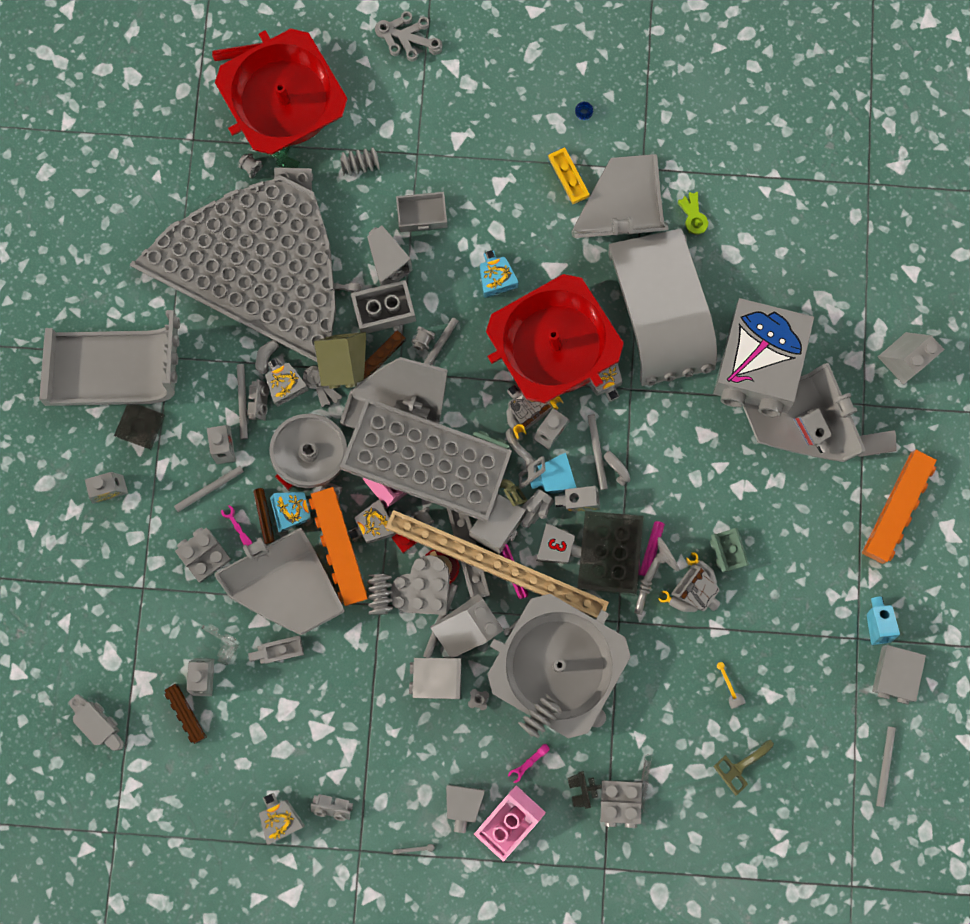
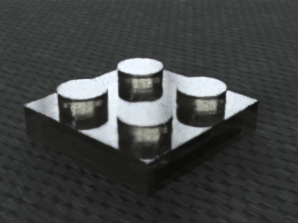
M127 404L114 436L151 450L165 415L138 404Z

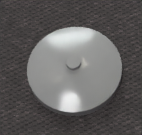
M300 414L287 419L276 429L270 442V459L274 470L286 482L302 488L319 487L332 481L342 471L340 470V465L347 450V443L341 429L330 419L317 414Z

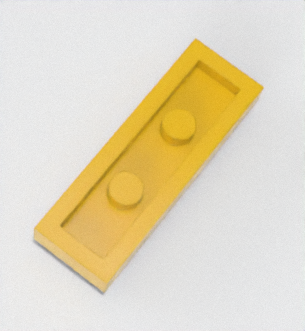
M564 147L549 154L548 158L572 204L588 198L590 194L566 148Z

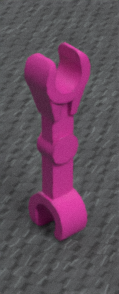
M228 505L231 509L229 515H225V512L221 510L222 516L230 519L233 523L235 530L240 534L242 543L247 546L252 544L251 539L242 531V527L235 520L234 508Z
M543 744L524 764L509 772L508 777L513 772L518 774V779L513 783L519 782L524 772L550 750L548 745Z

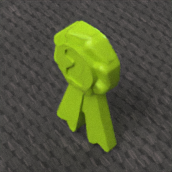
M689 192V201L684 196L683 199L678 200V205L688 215L685 222L688 232L699 235L706 231L709 222L707 217L699 212L698 192Z

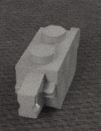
M76 694L68 702L75 712L73 716L74 724L94 745L106 744L108 748L110 747L114 751L123 749L125 744L117 734L120 731L116 727L118 725L112 717H107L103 713L104 708L99 703L88 702L82 696Z

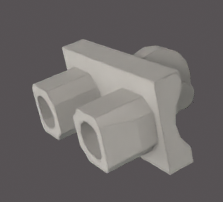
M414 395L411 400H397L394 407L427 419L430 413V408L423 407L422 403L416 402L417 396Z

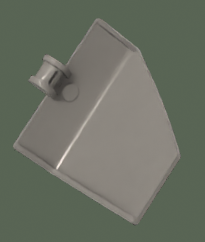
M657 155L610 158L571 231L572 237L583 238L669 230L668 224L664 222Z
M399 357L375 371L350 391L340 424L355 429L366 398L395 407L397 400H411L413 395L417 396L416 402L422 403L423 407L430 408L427 420L439 424L448 370Z
M825 363L800 377L795 402L789 412H782L780 417L763 415L758 412L759 406L745 402L743 404L756 440L760 444L839 462L848 461L865 452L864 445L851 417L852 414L857 412V408L851 402L850 393L841 394L829 363ZM819 408L831 432V437L826 439L830 449L820 453L816 445H807L792 420L794 417L807 410Z

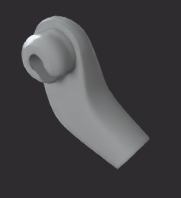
M271 340L261 346L257 352L255 368L261 374L268 372L269 358L279 348L275 340Z
M611 451L606 452L604 459L620 475L616 481L621 486H624L627 482L629 483L630 475L623 463Z

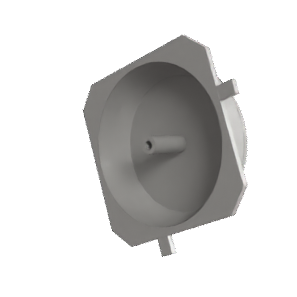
M552 594L532 598L505 644L493 639L490 645L491 648L500 652L487 674L492 694L529 716L530 710L537 712L535 704L542 706L541 698L548 700L547 694L562 711L561 715L556 712L554 713L557 718L556 720L549 718L551 726L548 727L568 739L587 734L631 657L626 638L604 625L609 614L603 610L600 611L595 620Z

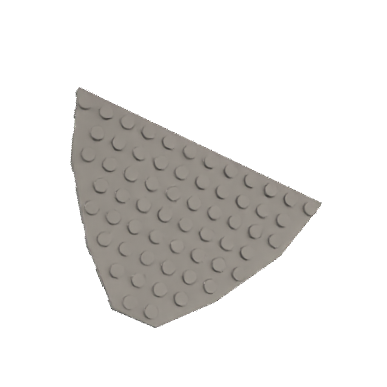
M281 175L266 182L262 181L241 190L231 191L221 199L214 200L194 211L183 220L174 222L155 239V242L148 249L141 253V256L130 263V266L315 362H317L314 341L332 336L336 315V300L330 242L313 191Z

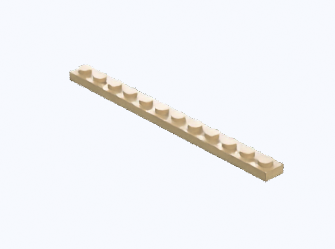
M395 510L392 511L385 527L389 531L541 596L552 594L595 619L601 610L606 611L609 604L608 601Z

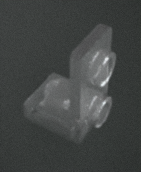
M210 623L208 626L202 625L201 628L227 643L226 646L223 645L219 650L217 661L228 665L239 646L235 642L236 638L227 633L225 636L218 633L220 629Z

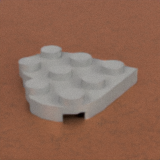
M433 555L416 559L411 573L395 578L390 591H392L391 599L393 600V606L407 613L448 615L450 582L448 566L440 557Z

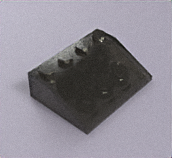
M585 511L578 589L638 596L645 523L644 516Z

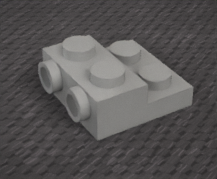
M202 527L193 532L194 537L189 541L184 539L178 543V549L175 550L176 554L199 583L231 561V558L208 528L203 529Z
M602 780L600 822H605L607 827H617V823H625L626 828H637V824H641L642 782Z

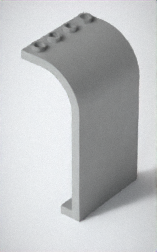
M682 228L609 244L608 255L610 261H613L637 340L641 385L652 386L658 382H670L676 378H688L694 374L709 373L715 370L717 345L714 326Z
M166 310L169 325H165L162 329L151 331L55 332L53 328H45L39 400L45 406L153 404L171 399L175 394V383H177L176 365H178L177 347H179L178 329H180V318L176 316L174 310Z

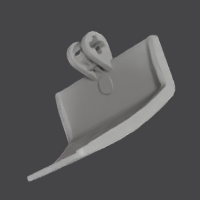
M302 528L267 546L261 537L257 538L256 542L243 546L246 557L215 573L216 579L229 598L299 635H303L345 612L315 549Z

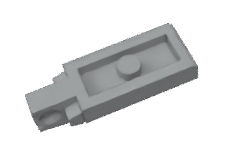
M295 636L261 644V646H257L258 651L248 653L249 661L260 660L261 664H268L304 655L301 636Z

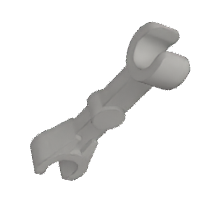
M334 283V290H345L355 293L361 291V286L359 283L345 285Z

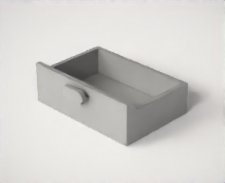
M444 192L396 196L400 232L448 228Z
M497 493L488 521L484 522L478 519L470 530L469 537L499 555L509 540L513 541L517 536L518 532L516 529L524 519L526 510L520 506L513 507L510 500Z

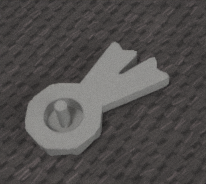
M310 366L304 371L303 381L308 388L316 389L321 407L330 405L327 396L337 404V401L342 396L333 389H329V386H321L319 368L317 366Z

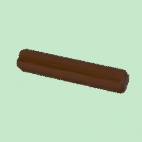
M258 488L253 493L264 543L271 544L275 541L266 496L264 489Z

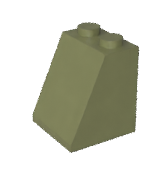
M366 332L336 334L314 341L321 386H329V389L341 387L340 385H345L346 388L357 386L358 382L364 380Z

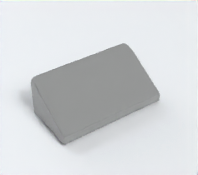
M895 430L860 436L865 452L859 454L858 457L896 451Z

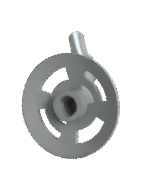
M661 537L657 538L660 553L656 554L657 557L654 558L644 579L641 580L640 593L634 613L642 615L647 594L650 593L651 580L660 564L667 563L677 572L680 571L677 562Z

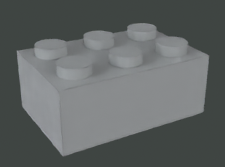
M406 280L351 293L360 332L368 334L416 322Z

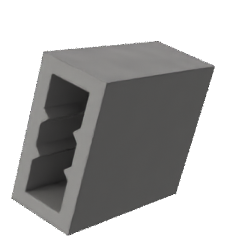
M889 645L882 646L872 692L878 693L877 697L890 699V697L897 698V702L909 705V702H916L926 655Z

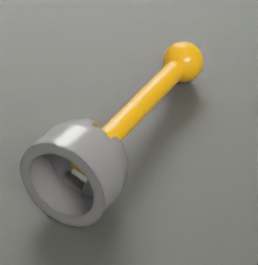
M719 662L717 668L721 670L731 692L728 700L731 709L745 704L744 697L740 693L734 692L725 672L724 663Z

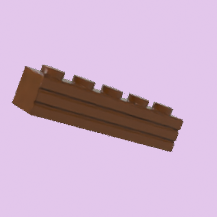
M398 330L365 361L364 380L373 374L406 341V338Z
M173 684L165 689L166 693L164 695L167 700H170L171 708L177 712V719L183 723V730L188 732L189 741L197 744L207 738L178 684Z

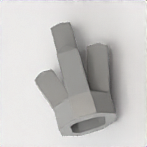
M537 489L534 495L521 506L526 510V516L521 521L523 527L529 528L531 524L536 523L539 517L541 519L547 518L550 506L554 502L553 498Z

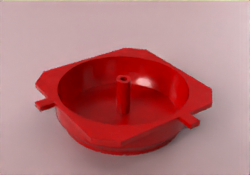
M292 28L271 39L266 30L259 33L258 35L263 43L220 65L215 80V85L237 121L236 124L228 128L231 135L234 136L242 131L254 151L270 155L287 146L309 140L319 133L323 127L343 117L348 101L347 96L308 32Z
M566 274L558 276L492 313L486 329V334L497 350L487 356L490 363L493 364L502 359L527 400L544 404L563 393L577 390L590 381L593 382L595 387L602 385L603 381L599 373L619 362L624 342L581 277Z

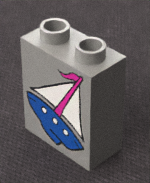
M739 298L733 312L713 394L721 396V403L730 407H743L744 402L759 406L758 412L769 417H780L782 412L788 413L795 402L814 317Z

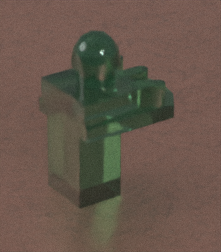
M291 145L283 148L280 152L270 155V157L276 159L277 166L281 168H299L300 162L288 157Z

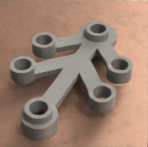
M405 11L398 19L391 22L381 20L375 25L376 35L385 39L392 56L400 54V46L394 43L392 36L399 38L406 52L407 59L411 62L416 61L418 55L417 51L412 49L409 41L428 47L429 52L433 55L442 52L443 46L440 39L432 38L430 40L413 34L429 27V19L427 17L419 18L418 23L405 29H395L402 24H410L412 22V14L409 11ZM425 21L427 24L422 25L421 22ZM393 48L398 49L396 52L392 51ZM414 53L415 56L410 57L409 54Z

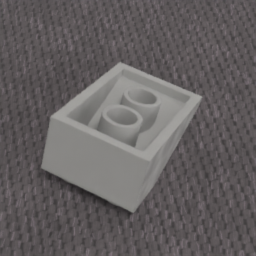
M479 594L430 627L450 658H455L482 645L504 631Z

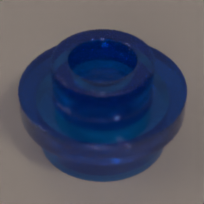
M580 102L575 108V114L579 119L587 120L593 115V107L588 102ZM581 110H586L587 113H581Z

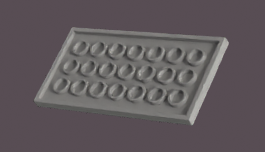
M366 398L340 465V470L487 522L512 450Z

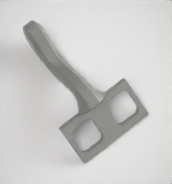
M509 428L506 431L508 443L526 463V469L518 474L519 488L522 489L546 471L545 458L541 456L535 461L519 444L514 431ZM541 462L542 468L536 472L535 468ZM528 472V479L522 483V477Z

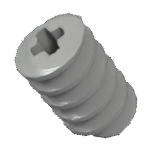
M371 147L370 153H368L366 148L363 150V154L356 150L355 156L352 151H349L348 157L342 152L340 160L343 176H345L346 170L349 175H352L353 169L357 174H359L360 168H362L364 173L367 172V167L372 172L375 166L380 170L377 152L373 147Z
M386 574L368 575L373 577L368 580V584L373 585L368 588V591L373 593L368 596V599L374 601L368 604V607L374 609L369 611L368 614H388V611L393 610V607L387 606L388 603L393 602L392 599L387 598L388 595L392 594V591L387 590L388 587L392 586L391 583L387 582L392 576Z
M547 694L548 700L540 699L542 706L534 705L537 712L529 711L531 718L523 717L525 724L518 722L531 737L539 738L538 730L546 731L543 726L544 724L551 726L549 718L556 720L555 712L560 715L562 714L560 707Z

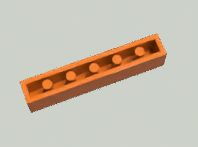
M918 450L910 453L862 554L881 564L893 559L896 552L894 548L896 544L901 542L904 536L902 531L904 527H908L912 520L910 515L913 510L917 509L920 503L918 498L921 493L923 494L928 487L926 482L929 476L931 477L936 470V466H934L937 461L936 459Z
M331 487L311 493L312 498L309 499L311 509L316 510L317 517L314 519L317 528H321L323 533L320 536L323 547L327 546L329 552L326 558L329 566L333 565L335 573H332L334 584L339 585L340 591L337 594L340 602H344V605L347 606L368 599L335 488Z

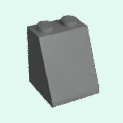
M382 225L379 228L375 227L369 232L367 238L380 286L398 282L413 271L411 258Z
M905 332L883 351L878 358L902 384H905L945 349L932 335Z
M414 658V662H410V674H413V682L409 683V694H413V698L461 699L462 659Z

